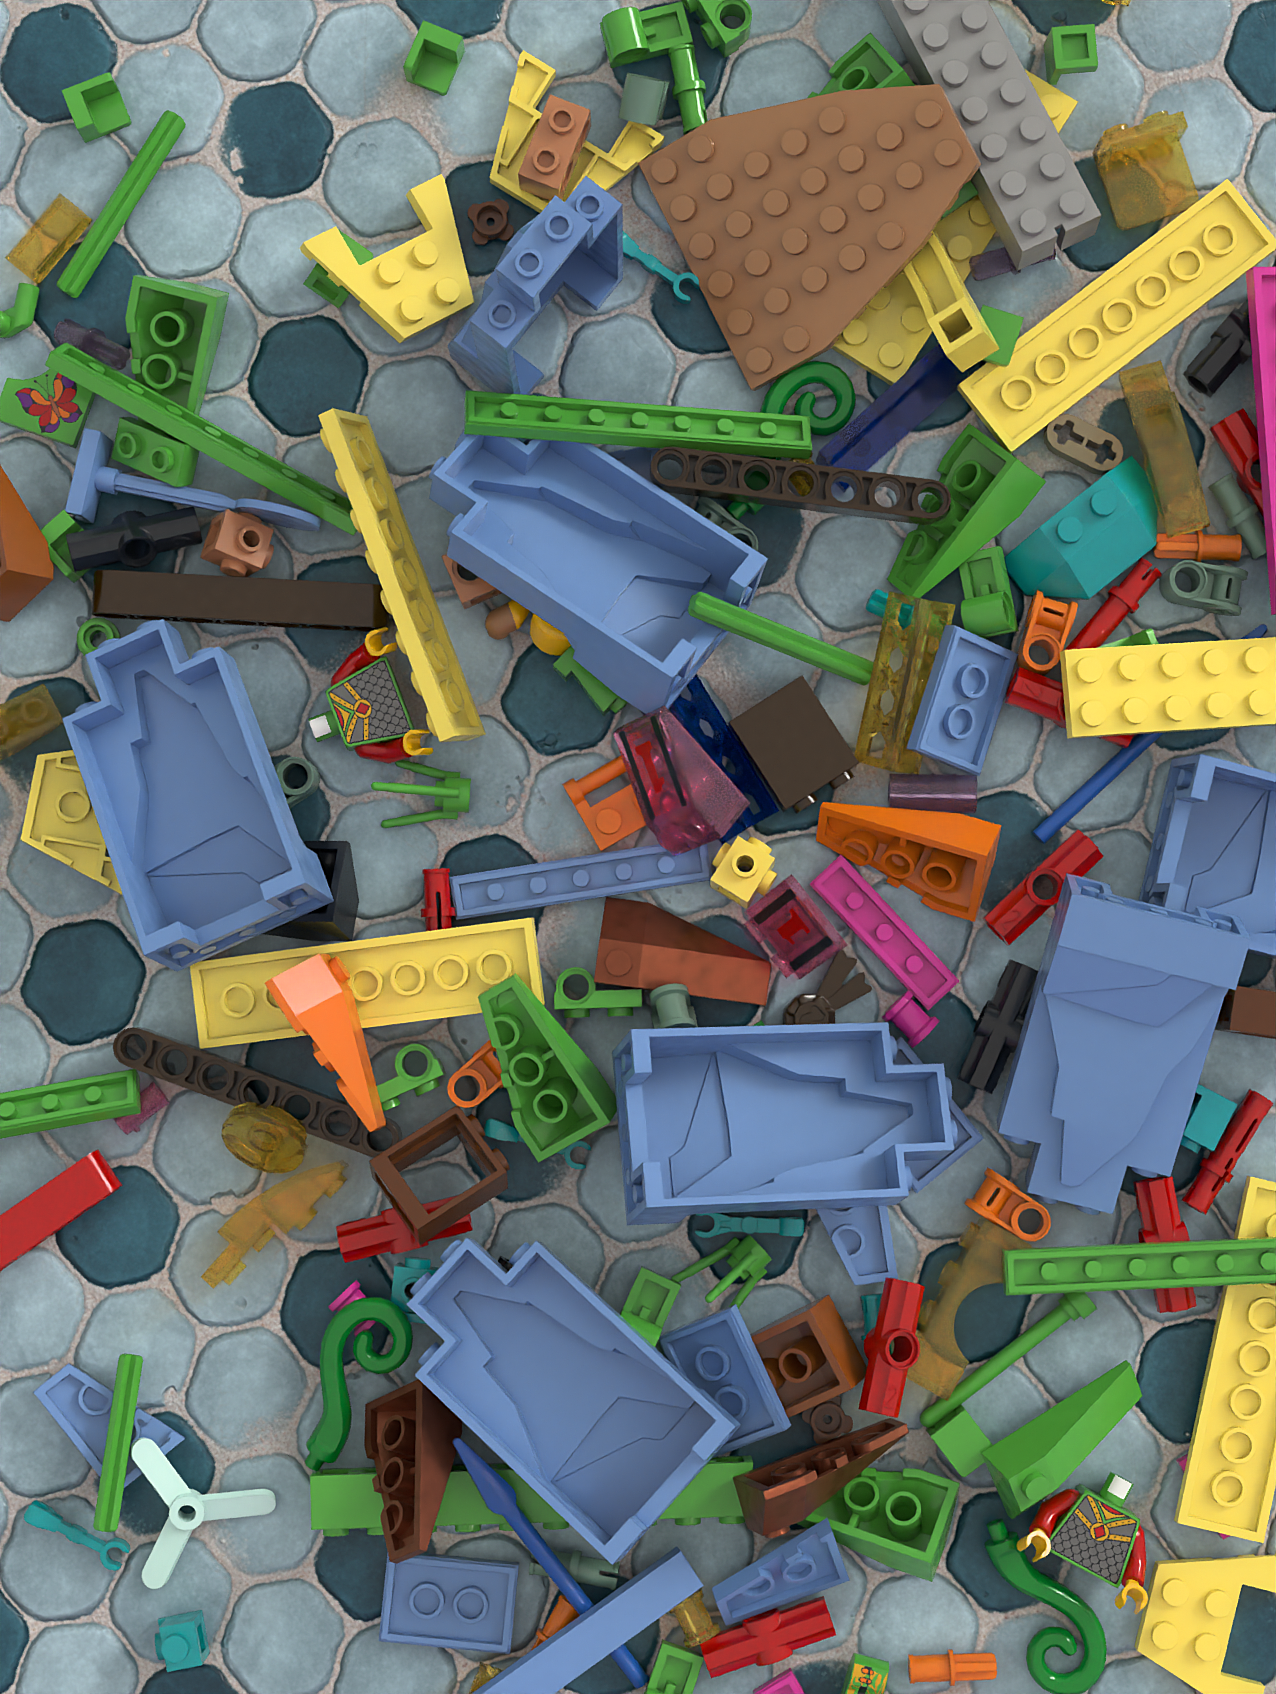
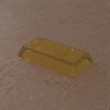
M59 193L5 258L39 285L93 220Z

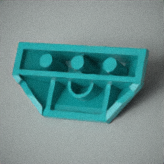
M1131 455L1103 475L1006 555L1004 559L1007 574L1025 596H1034L1035 591L1038 590L1043 592L1044 597L1089 600L1156 546L1159 488Z

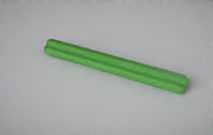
M167 110L162 114L58 279L57 287L63 293L73 298L79 297L183 132L186 123L176 113Z
M703 592L692 595L689 600L687 611L694 618L863 686L873 683L876 678L877 665L863 657Z

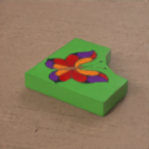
M52 369L47 370L40 376L25 380L7 378L0 396V422L76 449L96 393Z

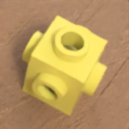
M737 836L732 846L725 842L713 860L712 865L717 867V870L710 879V887L745 909H748L756 894L760 893L765 896L777 877V873L772 871L775 858L769 855L772 851L771 848L754 837H749L746 841ZM747 866L751 870L749 872H741L738 868Z

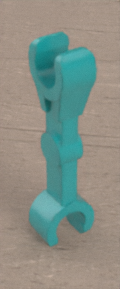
M623 231V257L629 260L634 259L647 272L653 275L656 274L671 284L674 298L679 303L689 304L691 298L679 290V285L683 282H689L695 288L700 289L698 277L688 272L680 275L675 274L663 266L659 259L641 251L639 246Z
M494 1118L487 1119L484 1127L486 1136L501 1141L515 1143L520 1141L525 1143L517 1129L511 1124ZM578 1140L557 1152L564 1155L566 1163L571 1168L584 1169L586 1164L572 1161L570 1152L575 1147H583L591 1151V1147L585 1141Z
M723 1213L696 1214L697 1216L709 1215L715 1223L710 1231L695 1230V1233L702 1238H710L730 1231L745 1232L747 1234H753L754 1232L779 1233L782 1236L797 1237L804 1234V1219L801 1217L755 1218L754 1216L731 1217Z
M38 1500L33 1501L24 1514V1520L27 1523L52 1532L58 1531L66 1535V1538L76 1544H83L99 1552L101 1563L109 1570L116 1571L122 1567L120 1562L109 1557L108 1550L110 1548L117 1547L125 1553H129L131 1549L129 1543L122 1538H112L105 1542L88 1533L82 1526L64 1521L63 1517L50 1506Z

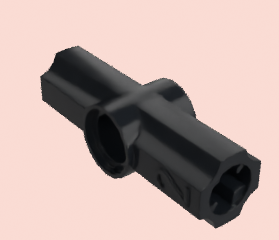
M1248 298L1239 309L1235 307L1211 335L1210 338L1212 340L1204 350L1200 351L1183 373L1188 384L1199 393L1211 397L1239 364L1243 365L1252 355Z
M194 507L152 516H146L142 512L135 510L126 511L114 518L111 525L66 535L75 572L122 562L126 566L133 568L143 567L150 564L155 559L157 553L197 545L203 542Z
M1014 960L1008 961L992 1000L986 1002L979 1015L973 1031L975 1038L957 1079L990 1094L993 1093L1010 1053H1014L1017 1048L1037 978V970Z

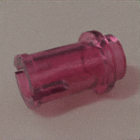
M154 1081L140 1092L141 1113L113 1118L125 1134L128 1135L133 1130L138 1133L141 1130L139 1126L164 1106L170 1104L166 1095Z

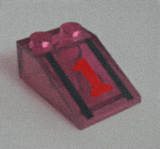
M665 705L617 728L613 733L645 824L654 833L658 843L670 851L674 857L722 838L750 804L748 799Z
M792 874L744 912L749 920L743 925L758 944L766 940L776 954L770 959L785 978L793 974L797 980L802 979L848 945Z

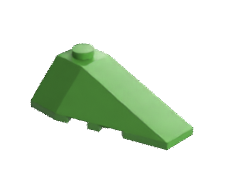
M516 973L478 996L491 1045L496 1048L502 1069L500 1073L504 1088L507 1087L513 1108L511 1115L514 1126L538 1163L611 1122L617 1112L615 1094L598 1068Z
M1127 1360L982 1452L1006 1513L1012 1520L1058 1489L1143 1396L1132 1366Z

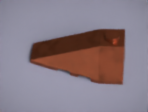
M606 897L594 976L595 983L654 990L663 985L677 983L686 985L690 996L766 1006L771 962L651 903Z
M419 1379L365 1404L364 1446L367 1458L373 1459L377 1475L372 1479L374 1492L381 1493L384 1508L380 1515L389 1560L396 1564L427 1551L457 1452L453 1445V1439L461 1438L463 1421Z
M888 1418L733 1477L747 1528L761 1536H765V1538H774L788 1533L790 1525L803 1521L909 1433L907 1424Z

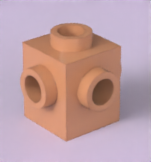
M226 509L212 519L200 558L220 566V571L228 576L248 577L260 569H265L269 564L274 551V545L270 544L274 529L261 524L262 520L253 514L245 512L235 513Z

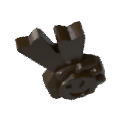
M842 949L837 951L816 993L797 995L783 1009V1025L835 1024L836 1010L871 992L873 988L865 983L864 972L856 974L842 985L857 964V959L847 958Z

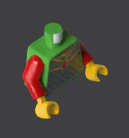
M387 627L370 631L366 635L365 642L348 655L332 676L331 687L325 691L332 710L311 717L308 720L317 742L341 734L346 748L349 751H355L360 758L390 764L413 755H430L433 753V748H421L420 739L424 734H429L430 730L414 728L391 663L386 656L380 658L381 655L394 652L398 648L396 642L386 646L382 644V634L388 631Z
M1110 1471L1099 1493L1079 1484L1075 1489H1065L1041 1503L1030 1525V1533L1017 1542V1549L1020 1552L1032 1543L1036 1549L1032 1562L1044 1558L1051 1552L1117 1589L1122 1583L1124 1588L1115 1598V1605L1119 1609L1125 1605L1126 1596L1134 1599L1136 1603L1135 1614L1139 1613L1147 1604L1148 1596L1143 1589L1147 1563L1144 1530L1140 1526V1519L1133 1512L1123 1507L1134 1485L1133 1483Z

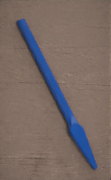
M1261 624L1241 639L1262 638L1268 630L1267 626ZM1163 733L1137 734L1127 748H1122L1045 819L1032 832L1033 835L1042 844H1045Z
M458 1437L454 1438L453 1445L488 1509L493 1513L502 1515L579 1615L592 1608L594 1604L516 1504L514 1489L465 1442ZM624 1644L610 1653V1656L635 1688H641L648 1682L649 1676Z

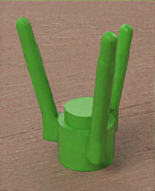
M400 760L395 762L397 767L444 781L436 780L435 786L391 782H373L371 784V788L375 791L435 796L434 806L443 807L440 810L383 820L381 822L383 828L400 827L439 819L457 820L458 812L469 813L471 778H460V772L443 771L419 763Z
M749 1234L741 1242L736 1237H733L724 1247L675 1274L671 1280L679 1283L731 1254L732 1256L726 1262L732 1270L705 1296V1301L707 1303L713 1302L738 1277L743 1281L748 1277L729 1305L730 1307L736 1304L739 1309L755 1284L767 1273L764 1267L772 1259Z

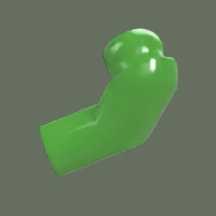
M27 283L18 284L14 306L5 311H0V338H10L32 325L40 291L39 287Z

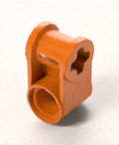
M1035 591L1024 624L1025 629L1017 652L1016 662L1018 667L1045 676L1058 664L1060 652L1063 651L1077 613L1078 603L1071 601L1069 604H1065L1044 597L1041 591ZM1032 646L1044 648L1049 656L1048 664L1039 665L1034 663L1030 659L1029 648Z
M490 1040L472 1055V1058L449 1079L447 1086L448 1095L457 1106L463 1108L475 1107L495 1090L503 1087L500 1077L502 1069L500 1062L493 1055V1052H496V1048L492 1047ZM463 1076H472L480 1084L479 1095L472 1101H463L455 1093L456 1082Z
M987 1167L984 1172L986 1175L985 1180L972 1199L967 1198L964 1204L996 1226L997 1224L1025 1241L1042 1239L1048 1233L1051 1226V1218L1048 1211L1041 1204L1021 1192L1019 1187ZM996 1188H998L988 1205H986ZM1026 1209H1035L1040 1217L1038 1228L1031 1233L1022 1232L1018 1226L1019 1214Z

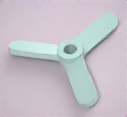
M143 1437L135 1440L130 1447L132 1460L169 1508V1517L142 1570V1581L148 1588L158 1589L168 1582L193 1529L197 1528L202 1521L266 1515L275 1509V1494L268 1489L202 1495L198 1491L188 1488L154 1441ZM184 1505H190L195 1511L185 1514L180 1508Z

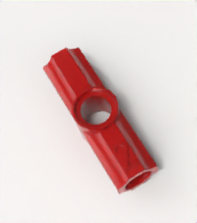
M1244 408L1224 418L1209 430L1236 472V481L1244 493L1250 495L1264 518L1262 484L1256 481L1251 474V466L1253 464H1260L1258 431Z
M1018 667L1008 686L1004 703L1049 719L1059 727L1066 728L1065 711L1063 708V684ZM1135 734L1097 738L1127 748Z
M1077 829L1033 871L1026 874L1023 880L982 919L989 929L1009 946L1047 909L1058 902L1066 873L1083 877L1104 856L1090 838ZM1040 875L1050 879L1053 885L1052 895L1046 900L1038 898L1033 892V881Z
M1151 1177L1133 1182L1142 1227L1138 1230L1139 1243L1190 1241L1186 1225L1180 1220L1173 1177ZM1193 1287L1153 1289L1159 1313L1179 1312L1197 1306Z
M458 1195L424 1203L422 1206L428 1214H431ZM394 1208L380 1211L381 1215L361 1218L336 1226L337 1239L345 1263L386 1252L397 1254L429 1245V1241L448 1238L473 1230L469 1213L419 1245Z
M885 1278L876 1326L868 1332L864 1340V1352L868 1358V1365L858 1409L898 1418L908 1368L917 1362L920 1355V1344L915 1333L925 1286L894 1278ZM893 1340L894 1350L893 1353L890 1355L889 1346L891 1344V1341Z
M824 1596L781 1611L778 1608H774L744 1619L742 1624L700 1638L699 1644L710 1677L714 1678L754 1663L757 1666H765L779 1662L792 1655L793 1650L836 1636V1632Z

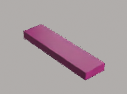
M842 855L837 857L809 884L896 979L913 994V997L926 1011L930 1010L959 982L956 976Z

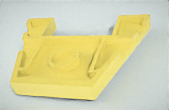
M523 50L519 56L518 68L509 96V105L493 161L490 183L541 213L550 201L520 190L518 172L542 115L535 108L554 80L556 70ZM628 121L609 153L585 141L562 201L565 202L585 176L605 191L609 190L636 168L640 161L658 150L664 143V136L645 124Z
M442 174L410 189L405 195L427 231L426 233L362 265L357 263L336 226L303 242L300 246L301 252L310 261L313 258L329 273L327 275L329 279L338 287L343 286L360 301L359 306L398 343H402L468 309L474 303L451 203Z
M73 750L37 755L20 840L123 895L111 859L107 857L108 850Z
M1248 1554L1231 1558L1212 1559L1211 1557L1155 1561L1147 1592L1148 1601L1143 1609L1134 1647L1136 1650L1203 1694H1263L1265 1686L1261 1682L1223 1673L1221 1669L1241 1587L1244 1584L1276 1593V1554L1260 1556Z

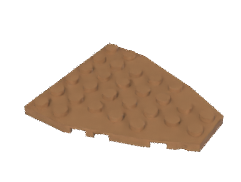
M940 84L844 90L711 119L638 163L692 273L698 277L699 287L750 389L753 391L764 387L781 375L828 351L839 340L837 337L855 318L858 319L867 309L866 305L883 287L887 288L922 250L933 235L931 231L945 211H949L958 199L961 188L972 179L981 166Z

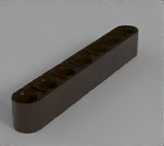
M664 447L656 452L650 465V479L652 483L668 493L920 525H929L937 522L949 509L951 503L950 492L943 483L932 479L704 450ZM665 460H673L680 465L682 473L678 478L668 480L659 474L657 470L658 465ZM708 465L718 466L723 470L725 480L718 485L707 484L701 477L703 468ZM756 470L762 472L768 480V486L760 491L750 489L744 481V476L748 472ZM794 476L804 477L810 484V493L805 496L794 495L788 488V480ZM840 481L848 483L853 489V499L847 502L838 501L831 493L832 484ZM879 487L890 488L896 495V504L892 507L881 506L875 499V490ZM924 492L934 494L939 501L938 511L928 513L922 510L918 504L919 494Z
M119 570L94 571L91 615L97 617L150 621L164 619L169 622L370 632L383 627L389 628V613L382 603L380 592L383 588L379 584Z
M127 1028L118 1033L114 1039V1056L127 1067L373 1158L385 1151L377 1149L371 1144L369 1130L347 1102L147 1028ZM136 1034L141 1036L146 1043V1051L139 1059L132 1058L126 1048L129 1038ZM174 1050H180L187 1058V1067L181 1074H174L167 1065V1058ZM214 1065L224 1067L228 1073V1082L221 1090L213 1088L208 1082V1072ZM255 1080L263 1081L269 1088V1097L262 1105L252 1102L248 1095V1088ZM295 1095L305 1097L310 1103V1113L303 1120L294 1118L289 1112V1102ZM336 1110L346 1112L351 1118V1128L344 1135L336 1134L329 1125L330 1116ZM385 1117V1127L390 1130L393 1137L392 1144L390 1145L392 1147L402 1140V1132L395 1121Z

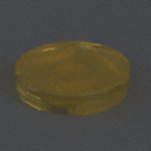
M255 1102L237 1105L228 1113L222 1125L221 1137L226 1148L241 1162L266 1173L280 1174L295 1170L303 1162L308 1151V1145L305 1142L307 1134L302 1125L292 1115L271 1105H268L267 1109L255 1108L257 1105Z

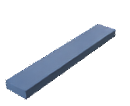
M706 837L449 878L455 907L456 920H463L710 881L712 872Z
M675 1547L472 1694H555L704 1585L681 1550Z

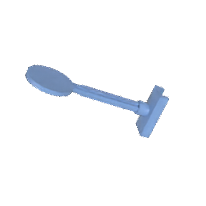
M84 428L65 508L68 514L76 515L75 519L78 521L94 524L101 492L115 495L118 492L216 512H223L226 509L238 513L245 512L257 516L263 522L305 531L320 530V518L289 506L256 499L242 498L233 500L220 493L186 486L175 487L161 481L122 474L120 469L107 467L113 441L101 431Z

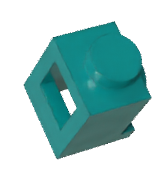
M1198 1084L1180 1146L1198 1154L1200 1148L1214 1151L1238 1104Z
M405 1257V1264L397 1263L394 1266L391 1301L405 1312L411 1323L426 1324L406 1305L412 1299L406 1293V1286L409 1283H416L427 1272L433 1275L440 1268L431 1267V1259Z
M197 1610L159 1618L160 1633L155 1634V1649L158 1659H165L167 1672L203 1665L210 1654L203 1611Z

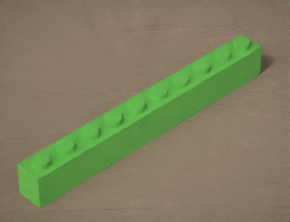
M751 1455L717 1456L712 1458L658 1519H675L676 1525L683 1526L701 1524V1518L719 1517V1523L721 1524L744 1523L745 1519L733 1477L753 1470ZM488 1463L514 1489L516 1504L531 1523H543V1528L549 1530L569 1528V1523L507 1463ZM452 1465L432 1533L437 1532V1526L455 1525L456 1532L480 1531L481 1525L499 1524V1530L514 1531L502 1515L493 1513L488 1509L465 1465ZM325 1468L313 1471L310 1475L311 1530L323 1529L324 1536L334 1537L348 1535L349 1529L367 1528V1534L384 1535L380 1519L384 1508L381 1493L374 1492L372 1479L377 1475L376 1468Z

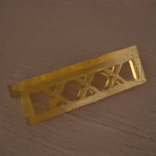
M889 591L854 753L858 762L892 772L919 774L923 755L906 748L945 625L952 624L955 604ZM902 603L914 606L911 623L904 630H902L898 622ZM899 647L903 654L901 668L893 673L889 664L892 651ZM890 689L894 697L892 710L884 715L880 707L882 694ZM881 732L885 740L882 758L869 755L873 737Z

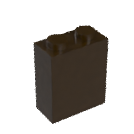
M803 675L729 721L728 728L783 813L793 808L797 814L818 801L814 793L829 784L831 789L835 790L855 777L851 769L857 766L858 760Z

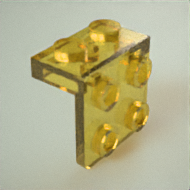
M1160 111L1146 117L1143 120V124L1128 128L1126 123L1119 124L1102 133L1103 136L1100 137L1092 154L1119 229L1129 230L1182 213L1199 201V196L1180 143V139L1188 128L1183 111L1169 115L1168 111Z

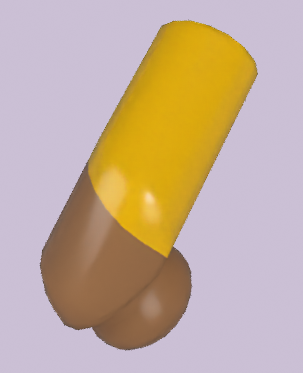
M512 599L492 610L487 615L485 620L487 633L493 639L500 640L506 638L509 633L522 626L530 611Z

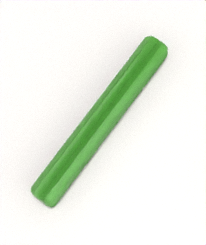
M124 1353L119 1356L93 1523L94 1529L101 1532H115L118 1528L143 1358L140 1355Z

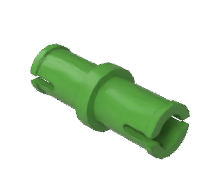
M680 44L671 47L668 50V56L670 57L675 86L672 87V95L675 100H678L683 134L686 135L708 121L703 94L706 93L705 82L699 78L694 45Z

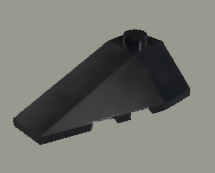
M304 841L303 843L318 856L334 902L262 934L310 941H352L359 897L351 845L348 841Z

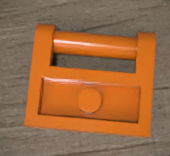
M637 741L629 746L638 771L642 776L641 779L656 819L650 821L636 781L592 807L589 806L584 797L632 769L626 752L581 779L575 781L572 778L562 784L601 852L676 809L663 785L662 791L655 794L644 760L640 755L637 756L634 747L639 745Z

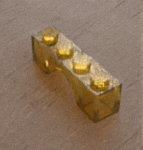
M982 1217L979 1218L977 1224L970 1222L965 1228L959 1240V1245L963 1247L956 1262L951 1260L947 1262L938 1279V1284L942 1285V1288L935 1301L928 1299L919 1313L918 1323L921 1326L916 1337L920 1344V1355L917 1362L908 1368L906 1377L947 1401L969 1363L960 1351L954 1336V1319L959 1305L976 1288L991 1283H1003L1002 1249L1032 1247L1029 1243Z

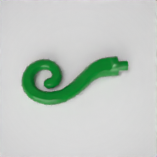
M809 361L775 380L764 397L760 413L783 414L786 403L797 390L808 384H822L828 387L835 396L836 405L832 414L828 417L816 416L813 412L816 401L815 394L808 391L796 400L794 415L809 416L811 434L828 436L838 432L849 422L856 406V394L851 380L841 368L829 362ZM755 455V457L781 460V457ZM750 471L744 476L746 485L752 490L760 491L768 486L766 476L760 471ZM733 501L725 510L738 521L746 512L756 515L764 505Z
M365 1297L354 1300L334 1315L325 1330L320 1351L323 1413L306 1442L310 1453L304 1461L306 1466L314 1471H319L324 1462H336L349 1437L352 1410L344 1373L343 1352L345 1342L352 1330L363 1321L374 1320L385 1325L392 1334V1348L387 1354L382 1355L373 1350L374 1336L371 1331L363 1330L357 1334L353 1342V1353L359 1365L366 1371L375 1374L390 1373L399 1368L409 1357L413 1343L412 1325L405 1312L391 1300L381 1297Z
M996 1519L987 1523L986 1526L991 1538L984 1545L990 1560L1002 1578L1018 1591L1065 1614L1075 1624L1083 1641L1084 1654L1078 1667L1071 1672L1056 1673L1047 1666L1044 1659L1045 1653L1051 1647H1058L1065 1655L1072 1656L1077 1652L1076 1640L1067 1629L1061 1627L1041 1629L1032 1637L1027 1646L1026 1662L1030 1675L1042 1689L1052 1694H1081L1086 1692L1097 1682L1106 1662V1638L1098 1617L1092 1608L1077 1594L1034 1568L1025 1550L1020 1552L1017 1549V1542L1020 1540L1018 1533L1015 1531L1007 1532L1003 1519Z

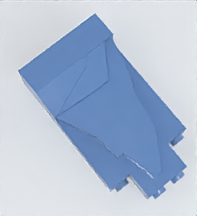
M587 176L584 177L565 202L555 195L544 210L518 230L506 245L493 273L485 281L482 299L478 308L447 345L450 357L495 393L530 395L544 378V375L539 369L514 351L513 347L563 285L597 311L622 281L623 204Z
M463 431L455 444L454 451L448 458L440 457L429 474V478L432 480L429 499L456 516L447 530V536L450 537L447 556L563 632L575 651L573 655L575 661L616 695L649 717L655 715L657 722L729 633L727 630L690 616L687 609L691 596L698 592H703L747 610L752 603L768 558L591 443L525 439L524 443L516 438L464 434Z
M164 619L147 621L139 625L135 632L122 638L108 639L102 642L98 649L85 655L101 701L84 703L75 709V713L62 718L144 956L178 972L334 902L317 854L307 848L299 836L233 657L218 646L216 648L201 649L194 653L192 659L189 660L179 631Z
M1204 754L1172 759L1138 901L1193 915L1196 906L1238 916L1251 938L1247 952L1276 959V774Z
M1066 873L996 1119L998 1133L1004 1134L1005 1139L1022 1145L1029 1144V1141L1035 1142L1025 1176L1027 1192L1032 1193L1035 1199L1049 1204H1056L1058 1200L1075 1204L1078 1210L1092 1215H1098L1101 1211L1113 1214L1127 1166L1132 1167L1131 1169L1135 1173L1146 1177H1157L1158 1174L1171 1176L1224 997L1229 989L1236 990L1251 941L1240 917L1196 906L1193 915L1113 895L1110 884Z
M888 1022L631 1029L612 1051L627 1225L679 1223L685 1217L693 1214L888 1206L898 1204L909 1196L908 1192L912 1187L911 1169L908 1165H905V1161L940 1160L954 1151V1146L957 1142V1126L955 1121L950 1119L949 1111L952 1085L949 1077H945L944 1063L893 1065L897 1055L895 1038L890 1036Z
M466 1238L463 1242L457 1239L441 1255L440 1259L444 1262L433 1275L429 1272L424 1274L410 1290L413 1298L406 1305L445 1341L441 1346L435 1342L425 1351L418 1360L422 1367L415 1376L613 1565L623 1559L739 1429L741 1424L703 1388H697L544 1243L535 1241L532 1246L527 1242L524 1243L510 1258L509 1263L513 1267L507 1271L474 1239Z

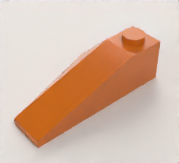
M823 802L820 806L816 841L859 866L868 864L888 876L886 882L892 886L899 888L902 884L923 897L921 903L931 909L975 922L995 861L1001 825L960 813Z
M317 954L271 978L264 984L297 1033L303 1031L314 1040L312 1043L313 1055L321 1066L324 1065L328 1071L334 1072L336 1070L340 1078L336 1080L339 1091L369 1132L380 1130L386 1126V1121L353 992L346 982L351 978L350 974L337 956L331 958L329 954Z

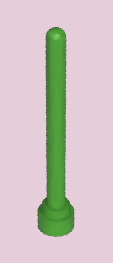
M1085 1292L1063 1293L1064 1296L1057 1300L1060 1305L924 1410L920 1415V1423L926 1428L933 1427L1069 1319L1075 1321L1080 1316L1085 1319L1097 1310V1307Z

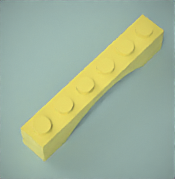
M933 229L931 231L933 235L922 250L904 268V271L920 301L927 322L945 355L961 372H964L1000 348Z

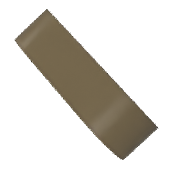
M1059 415L1047 425L1043 434L1044 444L1050 452L1093 474H1106L1116 467L1123 457V447L1119 439L1074 415ZM1064 425L1071 428L1069 435L1080 441L1081 444L1072 440H1067L1064 445L1057 442L1058 434L1053 429L1060 430ZM1102 444L1110 447L1108 455L1113 457V460L1106 459L1102 464L1095 461L1097 454L1086 448V445L1095 449H1099Z

